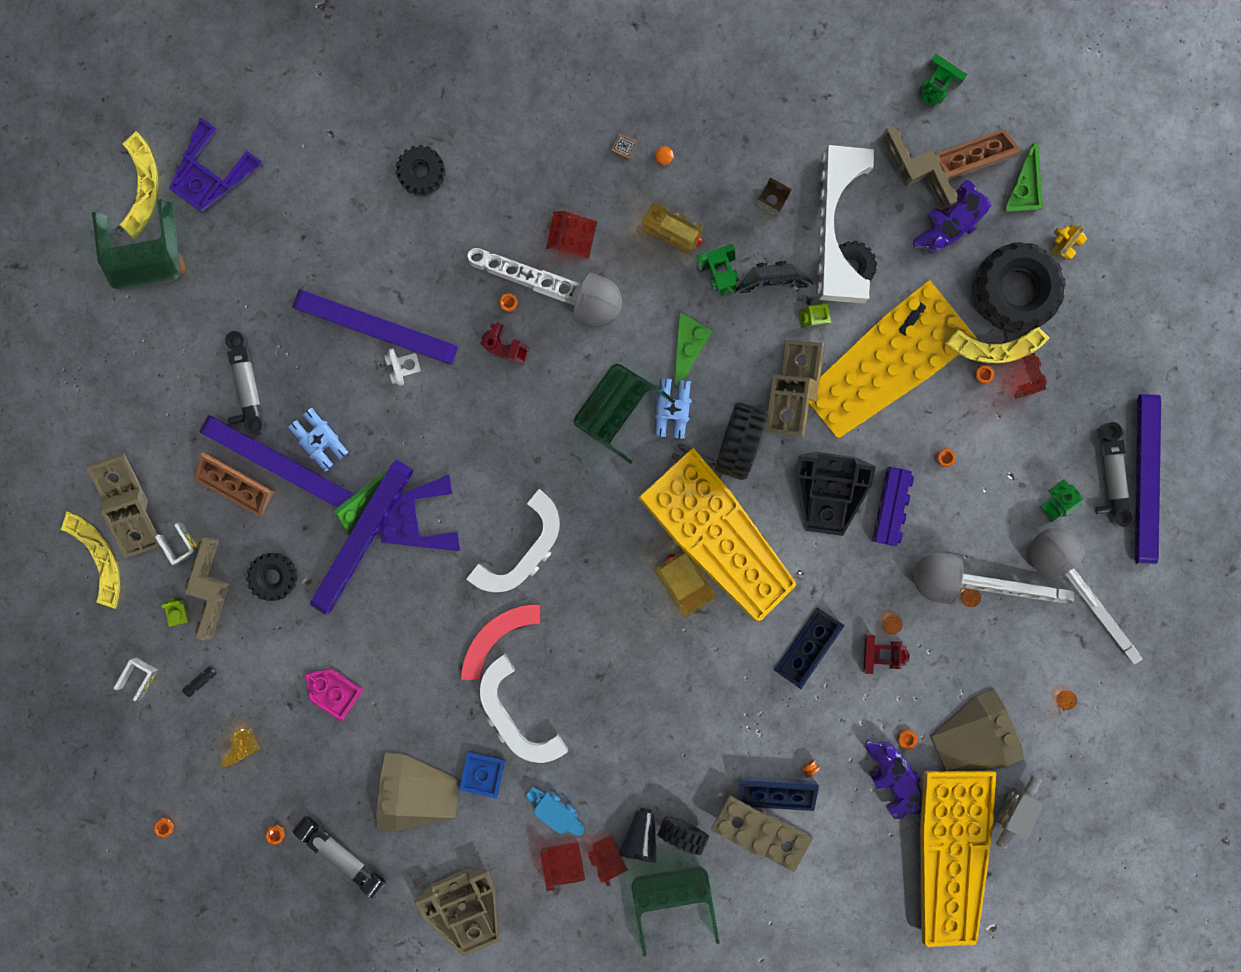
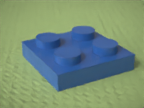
M467 752L459 790L497 798L505 759Z

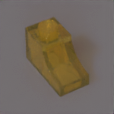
M243 727L234 732L235 737L230 739L232 741L231 751L221 761L223 768L262 748L252 728L246 730Z

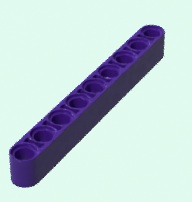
M298 289L292 308L450 365L453 364L458 350V346L300 289Z
M1139 394L1137 398L1134 544L1136 564L1156 565L1159 560L1161 396L1159 394Z
M210 415L207 416L199 431L201 434L337 508L354 495L352 492Z
M395 460L313 596L310 602L312 607L326 616L332 611L410 480L414 471L412 468L399 460Z

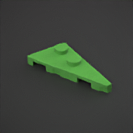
M1034 142L1029 149L1004 209L1005 212L1043 209L1038 142Z
M683 313L679 315L674 385L677 389L679 388V380L685 379L713 332Z
M383 471L333 511L348 537L387 471Z

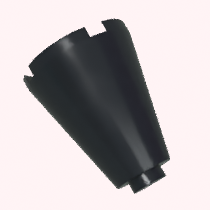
M640 808V811L635 812L619 850V856L656 863L655 814L651 813L652 810Z

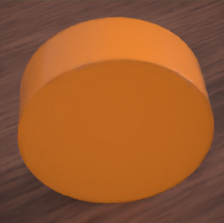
M902 730L897 736V742L904 749H912L917 744V736L911 730Z

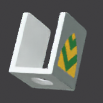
M176 523L174 525L190 551L179 558L164 535L155 536L172 565H179L198 553L196 551L197 545L183 523Z
M138 658L129 660L113 688L114 690L122 689L135 666L147 672L146 678L133 699L135 702L143 699L159 671Z

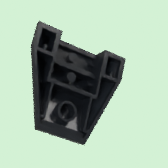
M787 261L775 262V265L769 266L768 263H758L736 287L735 294L753 293L757 287L791 284L792 289L808 288L813 285V281L792 263L787 264Z
M822 452L799 455L796 479L805 531L843 536L873 484L876 466L851 456Z

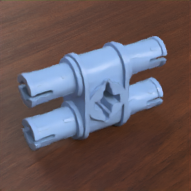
M660 378L659 395L655 397L657 399L656 410L653 415L656 418L654 435L659 436L661 428V437H666L667 420L673 419L675 420L673 437L678 438L680 430V439H685L686 422L690 420L689 407L692 402L691 398H689L691 381L686 380L684 388V380H679L678 397L672 398L670 396L672 379L667 378L666 386H664L665 378ZM671 404H675V407L678 408V410H674V413H670V409H667V407H671Z
M311 408L308 410L311 416L305 412L303 417L311 424L313 431L307 433L298 420L293 422L295 427L290 424L288 429L298 439V445L303 447L308 453L309 458L314 459L323 471L326 472L329 470L328 467L331 468L334 465L323 452L326 447H329L339 460L349 452L339 442L338 435L327 425L328 422L322 421L314 409ZM316 436L322 437L321 444L314 443Z

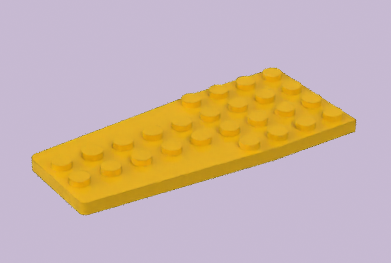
M929 280L886 314L820 377L817 401H809V405L836 438H840L934 375L959 355L944 344L956 329H959L972 339L977 340V337ZM920 302H922L926 309L923 313L920 312L921 316L913 326L907 327L905 330L906 336L902 335L899 331L900 327L904 324L911 311L917 310Z
M694 448L685 453L638 497L670 537L753 621H761L796 586L792 576L736 498Z
M924 771L920 826L922 943L927 947L975 945L978 941L993 832L996 772Z

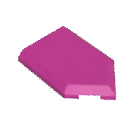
M333 669L304 674L308 687L309 701L340 722L344 720L363 689Z

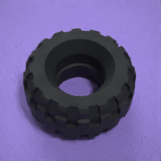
M1022 242L1004 245L988 255L976 271L977 273L973 280L975 305L978 306L983 318L987 319L992 323V326L1014 333L1036 329L1053 318L1063 303L1065 296L1064 287H1066L1061 272L1062 268L1059 262L1057 263L1053 259V255L1049 251L1039 248V245ZM1019 271L1029 277L1033 284L1034 294L1028 304L1016 306L1006 300L1001 290V282L1007 273Z

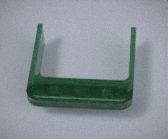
M162 199L157 200L161 227L159 239L113 248L111 247L108 215L92 212L98 263L112 288L121 290L172 281L179 277L181 269L173 204Z
M614 364L609 368L576 414L574 425L599 444L631 464L633 462L631 459L611 446L612 439L646 392L653 391L672 404L676 401L665 391L623 365Z
M695 866L636 877L632 881L631 889L643 957L647 956L641 915L644 912L706 902L710 908L716 944L720 943L709 877L705 868Z

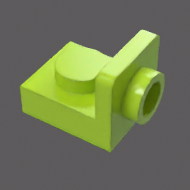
M828 304L807 306L800 309L799 320L802 328L831 323Z
M177 597L166 600L167 604L161 605L162 609L165 608L169 627L189 622L184 600L178 601Z

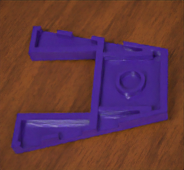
M199 118L196 130L193 131L190 144L184 152V158L180 167L178 166L169 189L202 213L262 166L263 163L246 151L224 180L217 177L195 161V158L217 131L216 128L205 120Z
M450 475L401 494L380 528L381 543L461 551L458 532L420 537L415 499L453 494Z

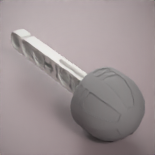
M473 248L468 252V261L471 266L480 270L485 268L488 273L574 305L573 320L592 327H602L613 322L621 311V293L612 281L604 277L589 273L583 284L496 254H489L488 251L480 248ZM475 254L482 256L481 260L477 262L472 261L471 258ZM496 260L499 262V265L496 268H491L489 263ZM509 267L517 269L514 274H508L506 270ZM532 274V278L526 280V276ZM546 279L552 282L549 287H543L541 283ZM562 286H567L570 290L568 293L562 294L559 292V289Z
M1050 528L1042 531L1035 537L1030 548L1031 561L1045 581L1055 580L1066 575L1134 664L1143 660L1127 636L1074 567L1086 555V550L1071 532L1061 528Z
M944 552L928 554L919 561L914 572V582L918 591L926 599L938 603L953 604L957 600L961 588L1058 603L1074 602V592L1070 590L963 574L962 558L957 554Z

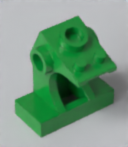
M937 54L934 55L928 64L936 71L929 81L925 80L919 88L922 92L918 96L933 107H935L937 102L940 104L947 96L945 90L951 81L960 86L968 75ZM934 79L944 84L942 89L933 84Z
M733 244L696 255L699 271L710 269L713 276L710 278L712 288L716 289L717 294L724 296L727 293H733L737 281H739L736 270L733 271L729 263L736 260ZM724 264L726 271L717 273L715 266Z
M1063 479L1048 490L1052 498L1042 504L1040 508L1049 521L1053 522L1059 517L1068 516L1081 507L1083 497L1073 485H1069Z

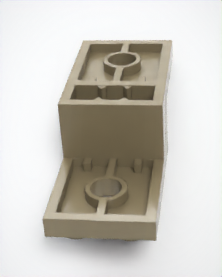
M894 125L887 127L881 138L905 187L927 178L942 210L945 211L951 208L957 202L956 198H958L956 190L953 187L951 188L948 183V174L945 170H942L938 154L934 153L931 149L911 159V152L908 146H904L901 140L903 139L901 131L898 128L896 129Z
M786 340L781 375H773L765 432L804 437L809 401H817L824 352L823 343ZM805 356L807 358L806 364L799 366V358ZM786 410H790L792 416L789 420L785 421L783 414Z
M125 453L88 464L86 469L103 500L100 512L124 558L161 547L155 538L158 534L146 512L148 500ZM110 473H115L119 476V478L116 480H112L108 477V475ZM138 532L141 536L133 538L130 533Z
M203 538L202 541L198 542L196 548L198 552L197 558L192 561L190 567L192 574L185 583V594L207 600V603H204L201 614H203L202 620L198 622L195 633H197L196 638L200 640L213 638L230 584L208 577L219 542L215 538Z
M731 795L728 796L711 828L713 832L761 858L765 856L794 873L813 839L811 836L763 810L758 811ZM735 817H741L743 824L735 827L732 825V820ZM790 841L792 843L791 849L783 850L781 848L782 842Z

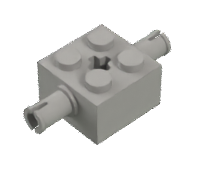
M1032 775L1024 791L1016 788L1010 791L1006 798V806L998 813L997 822L1003 826V831L995 844L1007 850L1010 841L1016 834L1027 840L1044 807V804L1034 797L1043 781Z

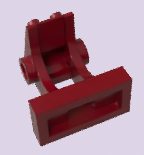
M500 322L492 323L490 325L492 329L483 334L480 344L494 356L524 365L529 347L513 339L512 344L503 345L500 338L504 325Z
M865 634L863 672L865 674H873L874 664L890 665V669H901V666H905L906 662H909L910 652L907 651V646H902V642L891 641V645L875 644V635ZM880 649H891L890 660H879Z

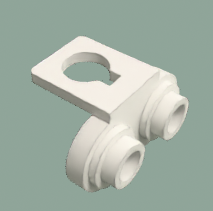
M391 348L387 352L388 354H384L387 365H391L394 368L393 372L390 373L393 384L396 383L402 386L404 385L403 376L421 371L415 353L397 358L394 348ZM408 359L415 362V367L412 370L402 369L401 365Z

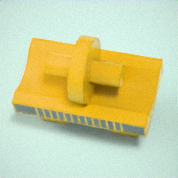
M1075 225L1065 226L1063 230L1056 228L1054 233L1057 237L1054 242L1057 244L1051 252L1054 255L1071 260L1076 253L1071 248L1072 245L1075 243L1077 246H1081L1087 240L1083 233L1085 228L1081 225L1079 227Z

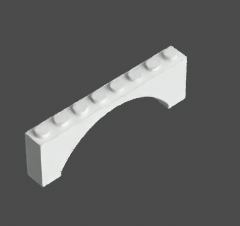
M829 145L821 155V163H824V170L821 171L820 180L823 182L820 200L823 201L819 211L822 226L819 227L818 236L821 237V244L818 246L820 263L817 266V275H820V282L817 283L816 292L819 294V300L865 303L869 299L870 280H865L849 265L839 249L834 232V213L838 199L846 186L864 173L869 174L873 169L874 149Z

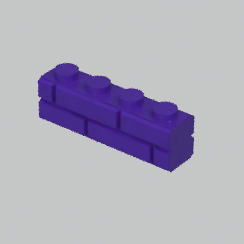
M887 467L872 542L896 547L898 543H901L903 532H900L901 524L904 525L906 521L904 508L905 505H909L910 495L907 494L908 488L912 487L914 476L911 475L912 471Z

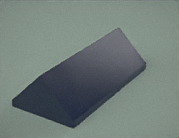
M817 607L774 671L802 689L845 625Z
M739 776L738 800L754 808L814 811L819 784L811 780Z

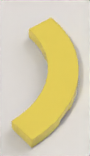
M137 131L122 143L136 166L138 176L135 203L119 225L133 239L139 235L149 221L158 194V174L154 157L145 140Z
M1038 327L1026 332L1013 341L1002 344H987L972 339L959 329H956L944 344L957 354L970 360L983 363H1005L1021 359L1033 353L1050 338Z
M66 511L60 530L71 534L88 548L99 571V591L96 603L115 609L120 593V574L114 552L108 541L95 526L82 517Z

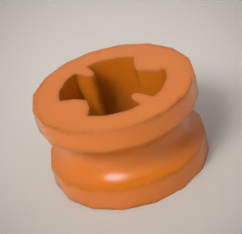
M811 760L801 768V771L806 773L805 776L807 778L820 769V766L815 764V760Z

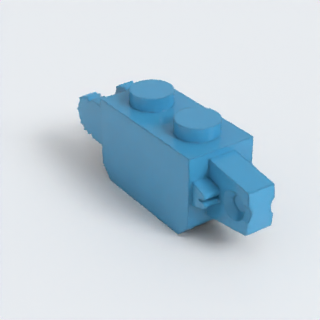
M535 787L528 791L525 797L535 806V816L559 834H563L568 830L575 834V836L583 835L584 825L576 819V810L571 805L566 804L565 806L560 802L561 798L553 792L548 793L546 791L544 793Z

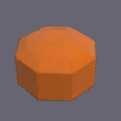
M667 146L659 147L655 152L656 162L661 166L669 165L673 160L672 150Z
M511 293L503 294L499 300L501 309L506 312L515 311L518 306L516 296Z
M982 365L975 370L974 378L979 384H988L994 379V371L990 366Z
M944 448L937 452L936 461L939 466L949 467L954 464L956 455L953 450Z
M162 818L155 822L153 831L158 837L165 838L173 833L174 824L171 819Z
M278 825L269 827L265 834L267 842L272 845L280 844L286 836L284 828Z

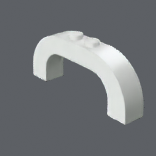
M538 489L527 503L542 519V534L518 565L508 574L497 575L488 571L481 564H478L467 577L469 582L485 591L504 592L520 585L529 575L532 577L539 570L537 565L540 561L545 562L551 555L549 550L554 545L560 529L558 510L550 497L543 491Z
M506 654L502 655L488 667L480 685V698L483 708L488 715L486 717L491 727L495 726L499 731L497 736L502 743L506 742L509 748L522 759L530 762L544 763L563 756L568 752V748L559 734L542 743L528 741L522 736L499 701L497 690L500 681L515 671Z

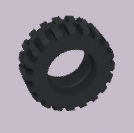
M741 402L735 403L715 465V470L718 473L740 480L747 479L767 419V412L765 410Z

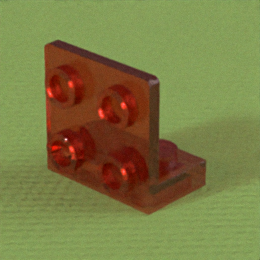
M568 211L554 212L546 249L551 251L562 250L589 258L597 221Z
M1035 352L1022 357L1029 383L1018 386V390L1013 392L1015 399L1046 390L1047 380L1045 375L1041 374V361L1035 355Z
M611 835L590 845L588 858L592 866H597V875L601 883H605L608 887L611 885L612 878L626 872L628 868L623 858L619 856V850Z
M578 842L541 848L540 856L547 891L554 890L555 886L585 880Z

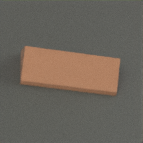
M1003 129L937 154L940 158L942 170H945L949 180L1013 158L1020 152V148Z
M202 453L200 455L194 480L261 517L275 491L210 454Z

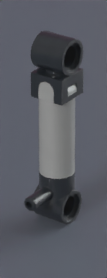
M231 331L226 335L225 343L228 348L233 350L228 351L227 354L229 363L233 367L243 414L229 417L228 423L232 425L244 422V429L247 433L261 435L266 430V422L263 419L251 365L253 363L251 352L247 348L248 339L238 331ZM235 337H240V344L234 346L233 339ZM257 420L259 427L257 430H252L251 423Z
M1109 422L1100 426L1098 435L1101 440L1105 441L1099 444L1101 456H1104L1110 505L1096 507L1095 514L1110 513L1109 520L1112 525L1127 527L1132 524L1134 515L1130 510L1124 464L1125 444L1124 440L1117 441L1121 438L1123 430L1120 424ZM1109 427H1111L1114 431L1112 437H1110L1107 434V429ZM1121 512L1125 516V520L1122 523L1118 520V515Z
M304 816L292 831L299 840L307 843L306 845L315 853L319 852L355 882L368 897L374 899L387 884L381 875L371 871L331 838V834L322 826L320 827L309 816Z

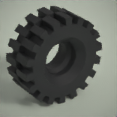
M414 145L411 146L410 150L405 149L404 154H400L398 157L399 162H396V174L399 182L407 192L414 193L416 196H419V194L427 196V193L433 194L435 189L438 190L440 184L444 182V163L435 150L433 151L431 147H424L423 145L415 147ZM423 163L428 167V172L424 177L414 175L413 168L416 164Z
M847 241L844 244H840L839 249L846 260H856L859 264L857 273L865 280L871 281L877 270L875 253L872 254V249L865 247V243L862 242L860 244L858 241Z
M266 553L256 557L255 561L250 563V568L246 572L248 573L246 581L249 582L247 586L253 591L251 593L254 596L257 595L258 599L266 601H276L290 595L292 589L296 586L295 581L298 579L296 577L297 569L293 567L294 563L290 562L287 556L279 553ZM270 569H274L279 573L280 578L276 584H269L265 580V574Z
M665 816L657 834L660 839H663V841L668 842L670 845L696 855H702L709 839V835L701 831V829L671 816Z

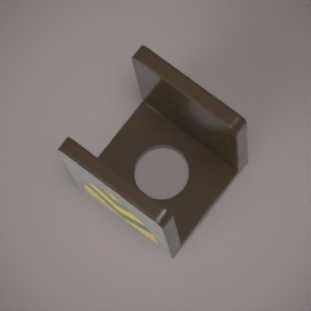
M770 177L755 206L777 218L792 189ZM770 195L776 196L777 204L773 205L766 201L767 197Z

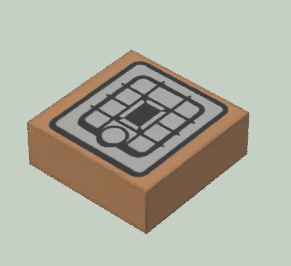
M620 133L612 148V152L629 160L637 141Z

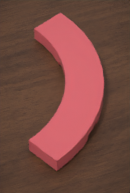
M540 604L511 609L500 614L485 625L474 638L467 651L462 667L461 679L481 680L485 658L498 639L515 628L530 624H540Z

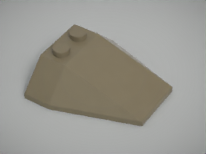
M994 688L975 696L931 735L945 771L1001 768L1024 760L1019 737L1006 707Z
M386 752L380 776L376 813L377 829L400 831L455 819L460 779L408 755Z
M471 868L462 870L432 883L415 900L422 918L463 956L499 942L495 886L487 870Z

